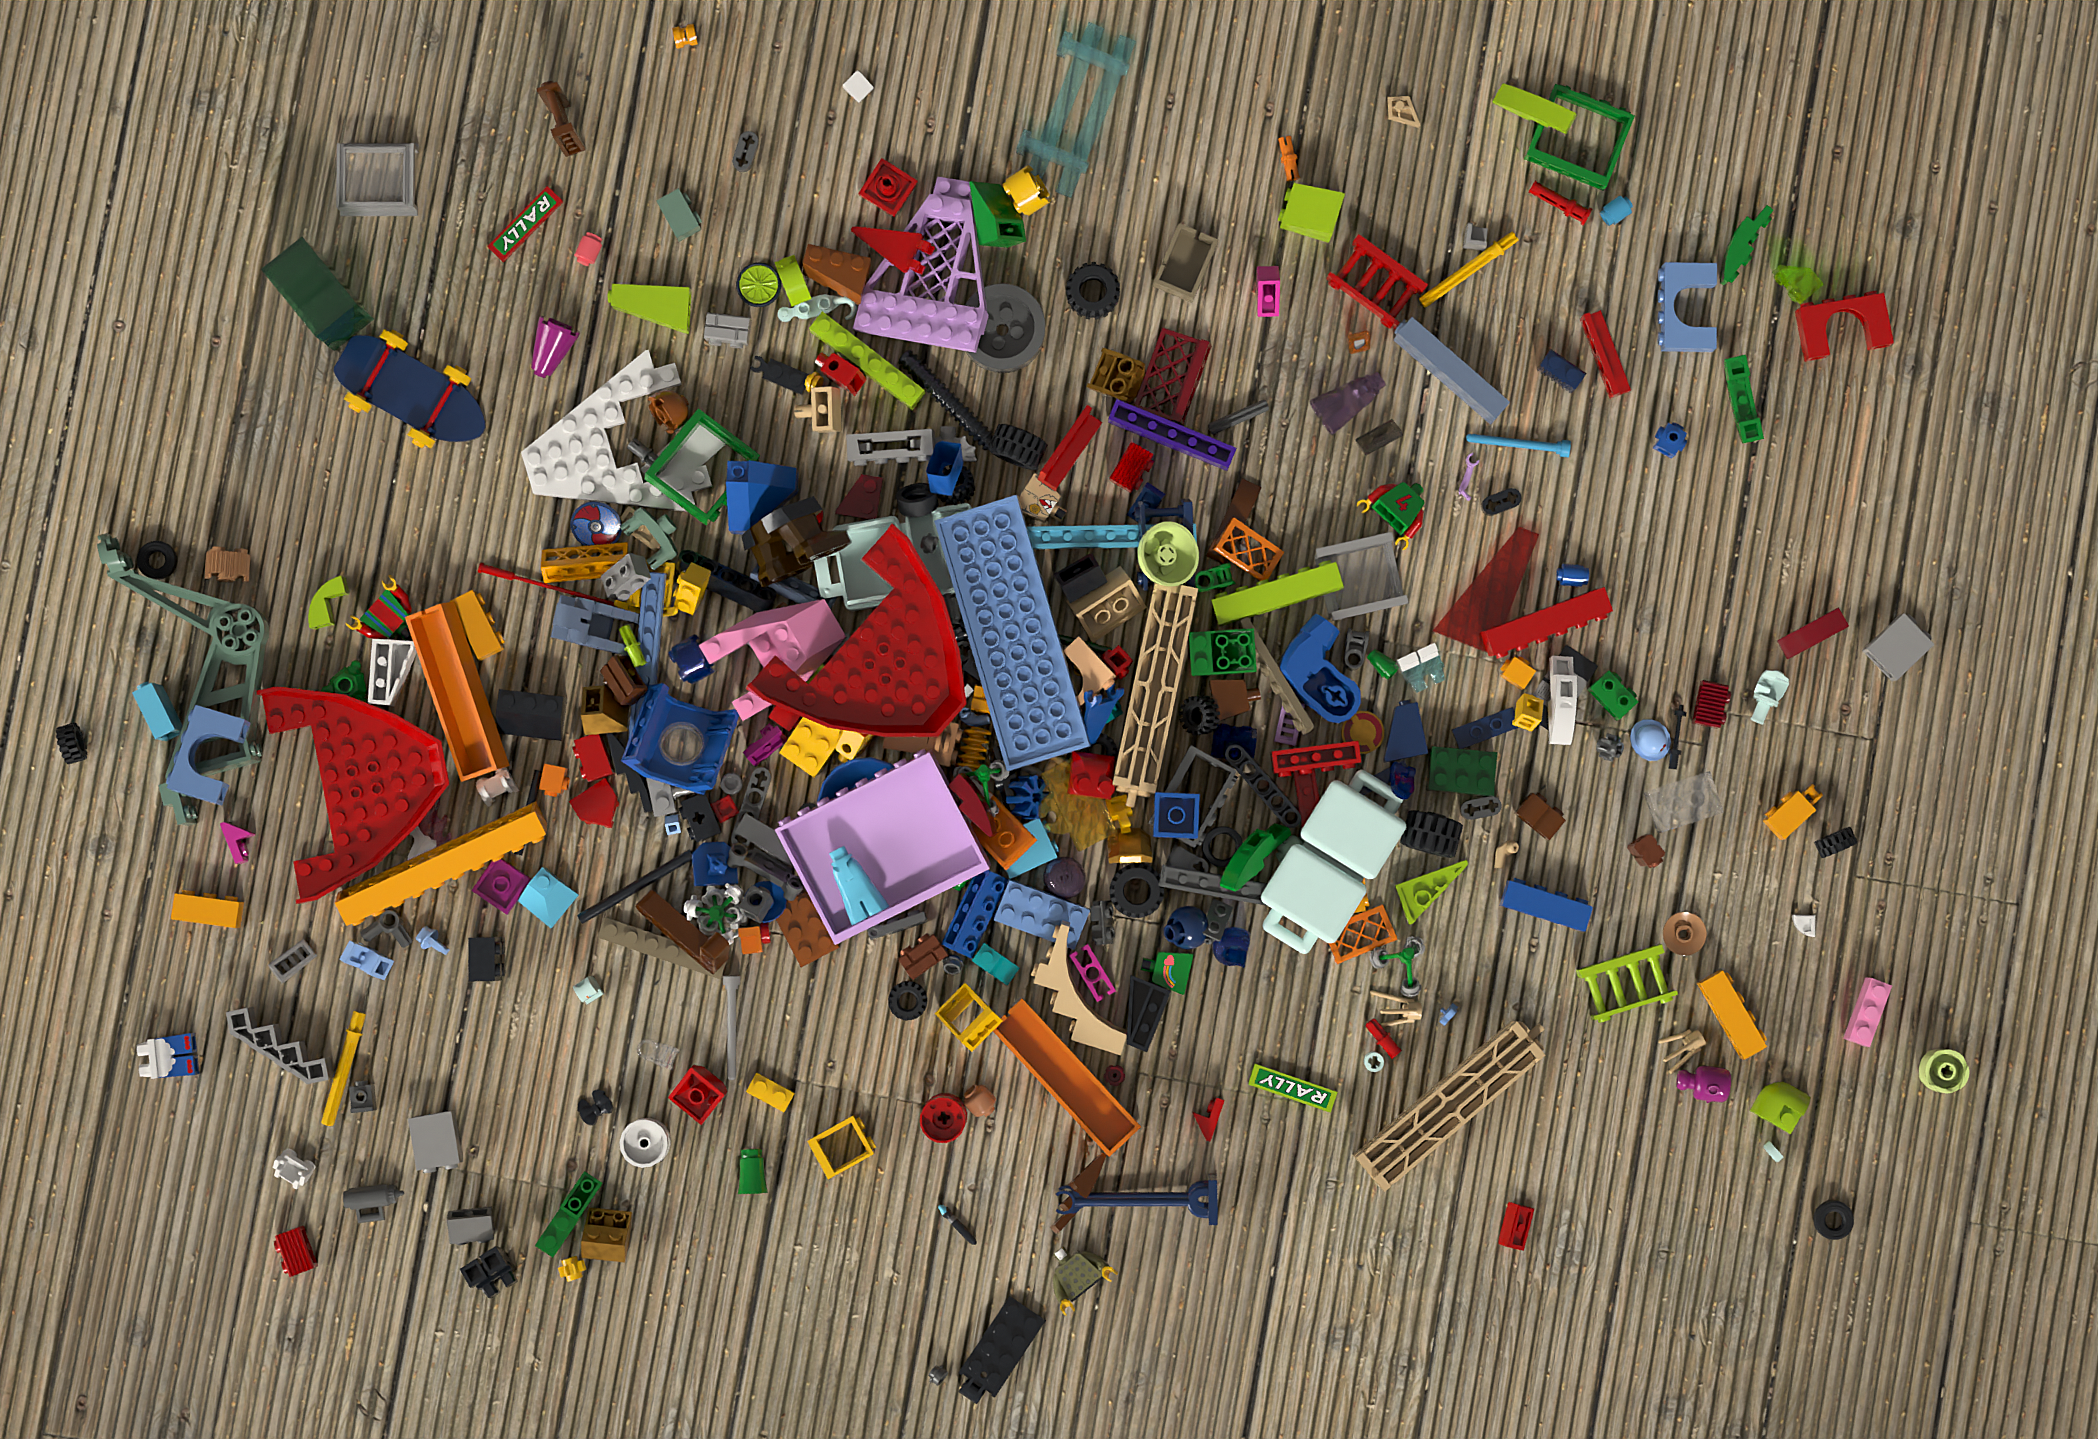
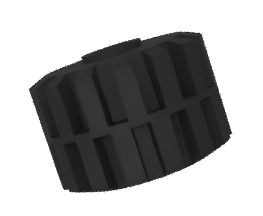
M1408 811L1405 821L1406 829L1400 840L1401 844L1411 849L1441 857H1455L1463 825L1460 822L1434 812Z

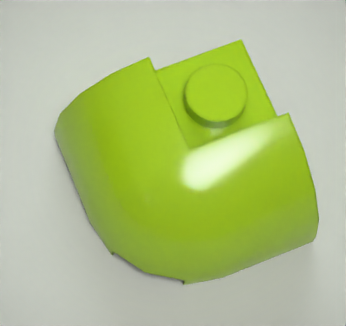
M1774 1082L1762 1089L1749 1111L1791 1134L1800 1117L1804 1116L1811 1097L1788 1083Z

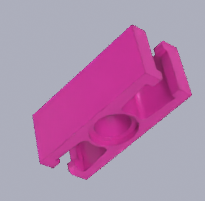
M1087 944L1081 950H1087L1092 963L1082 967L1075 958L1078 955L1077 951L1069 956L1098 1002L1104 996H1098L1093 983L1103 979L1110 988L1107 991L1108 995L1116 990ZM1093 966L1099 970L1097 978L1089 979L1087 977L1086 971L1089 967Z

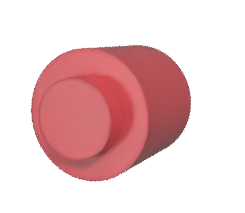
M590 232L582 236L574 254L577 257V262L585 266L594 264L602 247V238Z

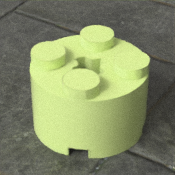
M1934 1049L1928 1051L1922 1058L1919 1065V1078L1926 1087L1933 1091L1953 1093L1964 1087L1967 1083L1969 1067L1960 1053L1949 1049ZM1942 1068H1944L1945 1070H1947V1073H1946V1074H1943V1073L1941 1072V1069H1942Z

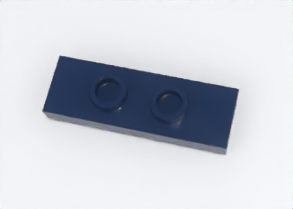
M1511 707L1451 731L1458 749H1463L1519 727L1512 725V721L1515 719V711Z

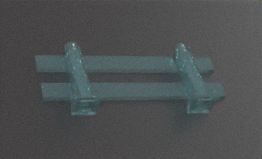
M1088 22L1081 42L1073 40V34L1064 31L1057 48V56L1064 59L1066 54L1073 56L1071 66L1040 140L1032 138V132L1024 129L1016 147V153L1024 156L1026 152L1033 154L1029 164L1034 169L1031 173L1034 176L1039 175L1041 179L1049 162L1065 167L1055 192L1072 198L1081 174H1086L1090 164L1087 159L1122 75L1126 76L1130 68L1128 60L1136 43L1135 40L1120 35L1112 55L1100 51L1096 48L1104 28ZM1093 64L1105 69V73L1073 150L1069 153L1057 148L1056 145L1089 65Z

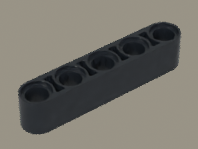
M692 550L680 552L675 568L677 575H680L682 571L686 572L691 562L711 571L706 589L756 612L768 611L773 608L777 595L773 588L769 586L762 587L760 582Z
M1229 741L1224 746V754L1228 762L1285 826L1289 828L1298 826L1301 822V814L1298 808L1241 743ZM1232 748L1240 749V753L1236 757L1228 754ZM1253 764L1254 769L1251 772L1246 773L1243 771L1244 765ZM1260 780H1267L1268 785L1265 788L1260 789L1257 787V783ZM1274 796L1282 797V801L1279 804L1271 803V799ZM1288 812L1296 813V817L1293 820L1285 819V815Z

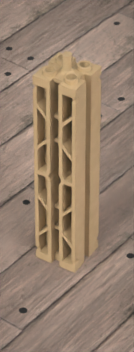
M1154 583L1112 784L1116 787L1115 791L1128 793L1126 806L1129 807L1135 806L1136 796L1149 798L1150 794L1154 795L1156 792L1198 588L1184 585L1162 586Z
M1511 1020L1504 1028L1500 1029L1363 1145L1361 1149L1353 1154L1355 1159L1384 1192L1388 1190L1392 1184L1407 1174L1533 1067L1537 1061L1546 1056L1543 1053L1545 1049L1537 1039H1534L1545 1029L1538 1023L1529 1030L1523 1022Z

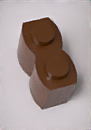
M1537 792L1536 795L1530 793L1514 814L1544 839L1550 841L1565 823L1564 813L1555 806L1553 808L1549 807L1546 804L1548 800Z

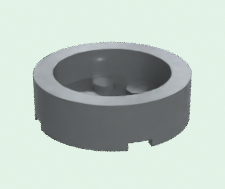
M1011 284L984 287L989 316L984 335L980 336L976 353L965 352L976 365L985 370L998 373L1018 371L1029 365L1042 348L1045 338L1043 311L1037 300L1029 292ZM978 291L969 298L964 306L975 308L980 306ZM998 325H1006L1009 329L1008 333L1004 336L999 335L996 332Z

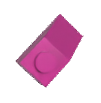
M1257 266V316H1279V266Z

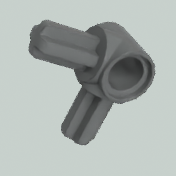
M386 909L382 914L375 917V922L360 932L366 942H369L383 931L385 933L391 932L402 948L407 947L413 942L402 926L404 921L395 909ZM386 914H393L396 922L388 925L384 922V916Z

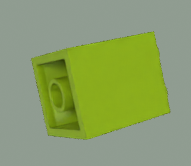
M1294 183L1292 189H1287L1284 198L1285 201H1288L1286 209L1281 208L1279 214L1280 228L1329 243L1345 193Z

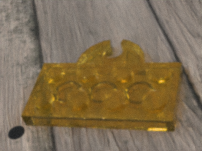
M1071 758L1040 773L1049 794L1042 799L1039 805L1038 816L1043 818L1046 817L1049 811L1054 812L1056 815L1055 822L1052 824L1046 823L1043 827L1055 834L1069 833L1077 850L1082 851L1113 835L1117 830L1102 799L1067 794Z

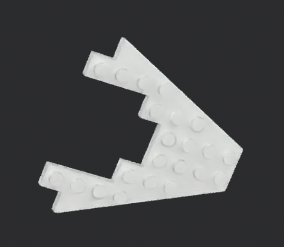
M645 350L525 448L521 454L533 494L687 512L649 482L644 483L638 463L616 468L605 431L607 428L625 423L620 402L682 385L675 363L654 369L649 350ZM706 465L660 478L694 505L692 492L712 487Z

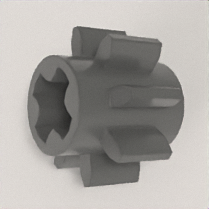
M1607 733L1606 738L1601 737L1596 745V750L1600 753L1599 757L1613 762L1614 757L1619 758L1624 749L1623 743L1620 742L1621 738Z

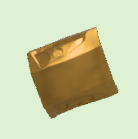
M1102 347V355L1093 377L1086 387L1130 404L1137 396L1144 379L1145 364L1122 353Z
M1120 828L1116 829L1107 837L1109 864L1151 863V836L1141 828H1130L1131 832L1122 834Z

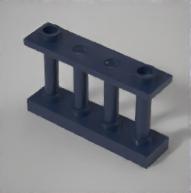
M1189 498L1181 499V505L1173 508L1145 509V504L1142 501H1138V507L1134 508L1135 521H1138L1139 543L1146 533L1145 518L1178 516V518H1181L1182 526L1187 528L1193 535L1192 501ZM1140 568V572H1137V584L1141 585V588L1146 591L1148 590V582L1153 581ZM1195 573L1184 583L1185 586L1195 588Z

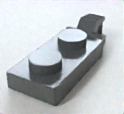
M919 910L908 913V917L900 920L899 917L887 920L886 925L876 924L867 929L870 940L927 923L926 913H920Z

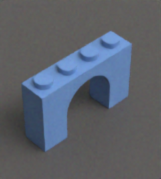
M1665 262L1658 270V281H1661V290L1658 291V303H1661V311H1658V324H1661V332L1658 333L1657 343L1661 345V351L1713 352L1717 349V327H1692L1682 323L1675 314L1674 299L1677 293L1683 289H1713L1717 285V263Z
M195 705L194 710L192 709L188 716V728L181 736L182 745L180 751H177L174 756L175 765L173 771L168 774L167 788L174 792L222 806L229 785L222 781L202 776L195 766V752L203 741L211 737H223L244 744L251 723L245 719Z

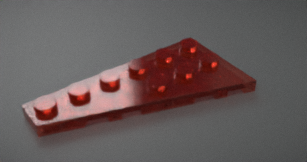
M1518 527L1431 632L1487 653L1480 632L1506 622L1539 534Z

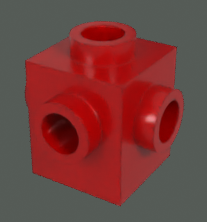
M1119 645L1112 651L1110 649L1107 650L1100 657L1116 675L1113 679L1114 681L1117 678L1122 680L1129 674V667L1133 660Z

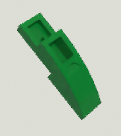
M1766 205L1754 221L1747 216L1734 232L1722 262L1720 284L1723 286L1728 281L1732 283L1740 274L1737 271L1741 265L1745 267L1753 256L1750 253L1754 248L1749 244L1752 245L1759 236L1757 233L1758 229L1761 226L1765 228L1772 220L1770 214L1773 212V209L1770 206Z
M1276 823L1272 824L1265 831L1256 829L1242 843L1230 860L1220 881V886L1234 892L1241 889L1245 883L1265 867L1263 859L1269 856L1274 849L1292 835L1290 829Z
M584 1171L535 1244V1247L554 1258L603 1183Z

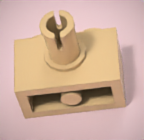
M811 388L812 404L795 405L794 410L803 411L794 412L797 419L812 417V431L820 433L842 432L840 388Z

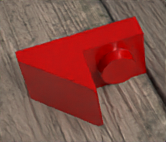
M1216 1096L1214 1101H1209L1206 1112L1210 1113L1209 1117L1192 1111L1206 1141L1211 1142L1225 1101Z

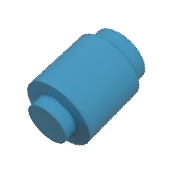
M1619 195L1605 205L1599 213L1608 226L1615 225L1632 213L1631 208L1633 205L1626 196L1623 198Z

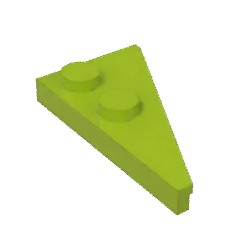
M1467 860L1394 885L1409 925L1413 924L1448 885L1467 867Z

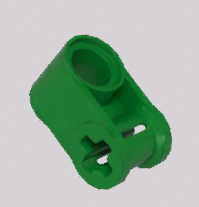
M1231 563L1199 572L1195 576V588H1198L1199 592H1207L1235 585L1236 582L1232 579L1230 571ZM1198 577H1206L1209 581L1208 586H1200L1198 584Z

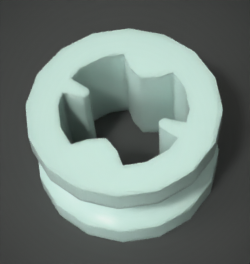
M1372 1051L1365 1055L1364 1065L1369 1071L1377 1072L1383 1068L1384 1059L1378 1052ZM1372 1056H1377V1060L1380 1062L1378 1066L1375 1064V1068H1372L1368 1062L1369 1058L1373 1059Z

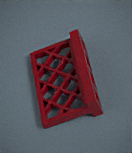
M1162 328L1134 406L1183 426L1212 348L1210 341L1199 340ZM1165 335L1174 337L1177 344L1165 349L1163 345ZM1188 342L1197 344L1194 352L1185 355L1181 347ZM1179 347L1183 357L1172 362L1168 352ZM1166 354L1170 364L1158 369L1155 363L1157 358ZM1186 361L1188 365L1187 372L1178 376L1174 366ZM1172 367L1176 377L1164 382L1160 373ZM1158 374L1162 384L1151 389L1148 381L1150 377ZM1178 381L1181 389L1178 393L1171 396L1167 386ZM1165 388L1169 397L1157 403L1153 392ZM1151 394L1155 404L1148 408L1140 406L1142 398ZM1171 401L1174 407L1171 416L1162 413L1159 406Z

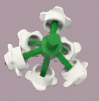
M727 883L725 885L727 890L708 886L706 894L701 898L702 901L696 900L697 896L692 895L691 899L685 902L684 912L687 913V920L689 921L693 917L697 918L699 930L702 933L713 935L715 932H718L730 945L734 942V938L739 936L738 932L733 933L732 929H738L739 925L748 919V917L742 915L739 909V901L743 900L744 897L742 895L744 891L736 884L731 886ZM730 902H732L733 904H735L734 907H730V908L725 912L724 908H725ZM703 903H704V904H707V905L710 906L711 908H710V909L703 908ZM702 912L709 914L706 916H700ZM724 917L727 923L731 924L728 928L724 927L722 921Z

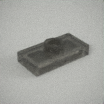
M1391 419L1356 438L1355 441L1357 446L1367 456L1403 436V433L1395 421Z

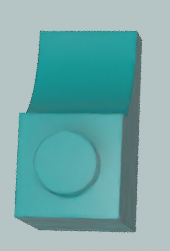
M986 943L982 945L972 959L975 964L1007 986L1020 969Z

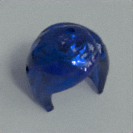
M1238 927L1225 928L1221 941L1215 940L1212 944L1215 958L1226 966L1245 968L1247 951L1250 944V932Z

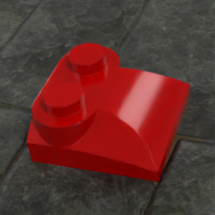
M1073 751L1067 794L1111 800V795L1115 790V785H1112L1115 757Z
M694 1064L668 1098L702 1125L728 1091L725 1084L705 1067Z

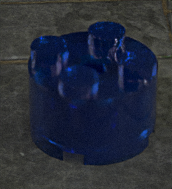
M696 634L672 646L671 651L668 652L672 662L677 663L680 668L678 671L680 678L683 682L688 681L691 684H695L716 672V669L712 668L715 663L709 664L699 647L697 640L700 638Z

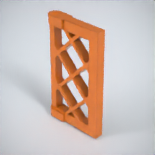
M1234 517L1230 519L1212 548L1259 581L1269 579L1272 571L1284 554V551ZM1236 526L1243 531V535L1233 537L1232 531ZM1248 536L1258 541L1260 546L1250 549ZM1244 538L1246 550L1236 552L1234 540ZM1230 541L1232 553L1222 548L1225 542ZM1265 548L1275 553L1272 559H1266ZM1261 549L1263 561L1252 563L1250 551ZM1247 552L1249 565L1237 559L1236 555ZM1264 564L1265 570L1262 575L1255 571L1253 566Z
M1382 904L1351 917L1344 928L1340 941H1336L1338 946H1336L1335 942L1328 944L1335 962L1340 964L1376 947L1396 941L1397 935ZM1376 913H1379L1382 918L1380 924L1367 919ZM1359 920L1364 921L1360 933L1347 928L1349 924ZM1366 922L1378 926L1374 939L1362 934ZM1380 928L1387 930L1389 937L1380 941L1376 940ZM1346 930L1358 935L1354 947L1342 942ZM1360 936L1372 940V944L1360 949L1356 948ZM1340 944L1353 949L1352 952L1341 956L1338 951Z

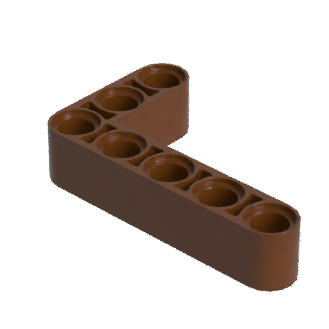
M650 890L635 905L636 909L709 973L714 975L729 959L730 945L720 933L715 932L708 938L655 891Z

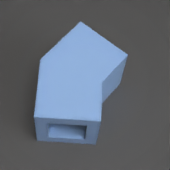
M680 814L665 816L667 835L681 833Z

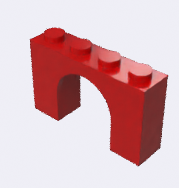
M1870 291L1864 293V296L1857 298L1855 294L1847 295L1840 301L1830 298L1822 300V304L1814 305L1813 302L1801 304V307L1795 311L1804 362L1823 359L1830 355L1826 324L1830 316L1838 312L1850 313L1859 319L1864 329L1867 350L1889 347L1894 343L1884 293L1877 294V291Z

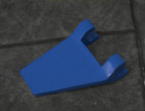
M1115 683L1106 690L1107 698L1102 699L1100 694L1093 698V690L1084 693L1086 704L1084 723L1091 745L1096 743L1116 702L1124 695V688L1122 687L1116 689L1115 692Z

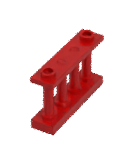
M1358 234L1352 243L1354 246L1352 255L1337 275L1330 271L1326 279L1335 290L1341 289L1378 316L1384 326L1389 329L1391 327L1396 329L1400 323L1395 319L1411 296L1416 293L1421 295L1428 284ZM1366 255L1372 259V264L1353 288L1343 280L1359 258ZM1383 267L1389 272V277L1370 301L1361 292L1376 271ZM1400 280L1406 284V290L1390 312L1387 313L1378 305L1394 283Z

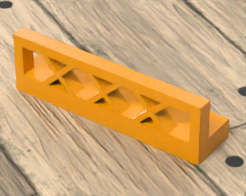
M628 542L542 550L541 571L544 583L601 578V575L628 554ZM621 550H623V554H619V555H613V554H612L614 551H621ZM593 553H601L597 557L590 556ZM571 555H579V557L574 559L569 558ZM547 557H558L556 560L547 561Z

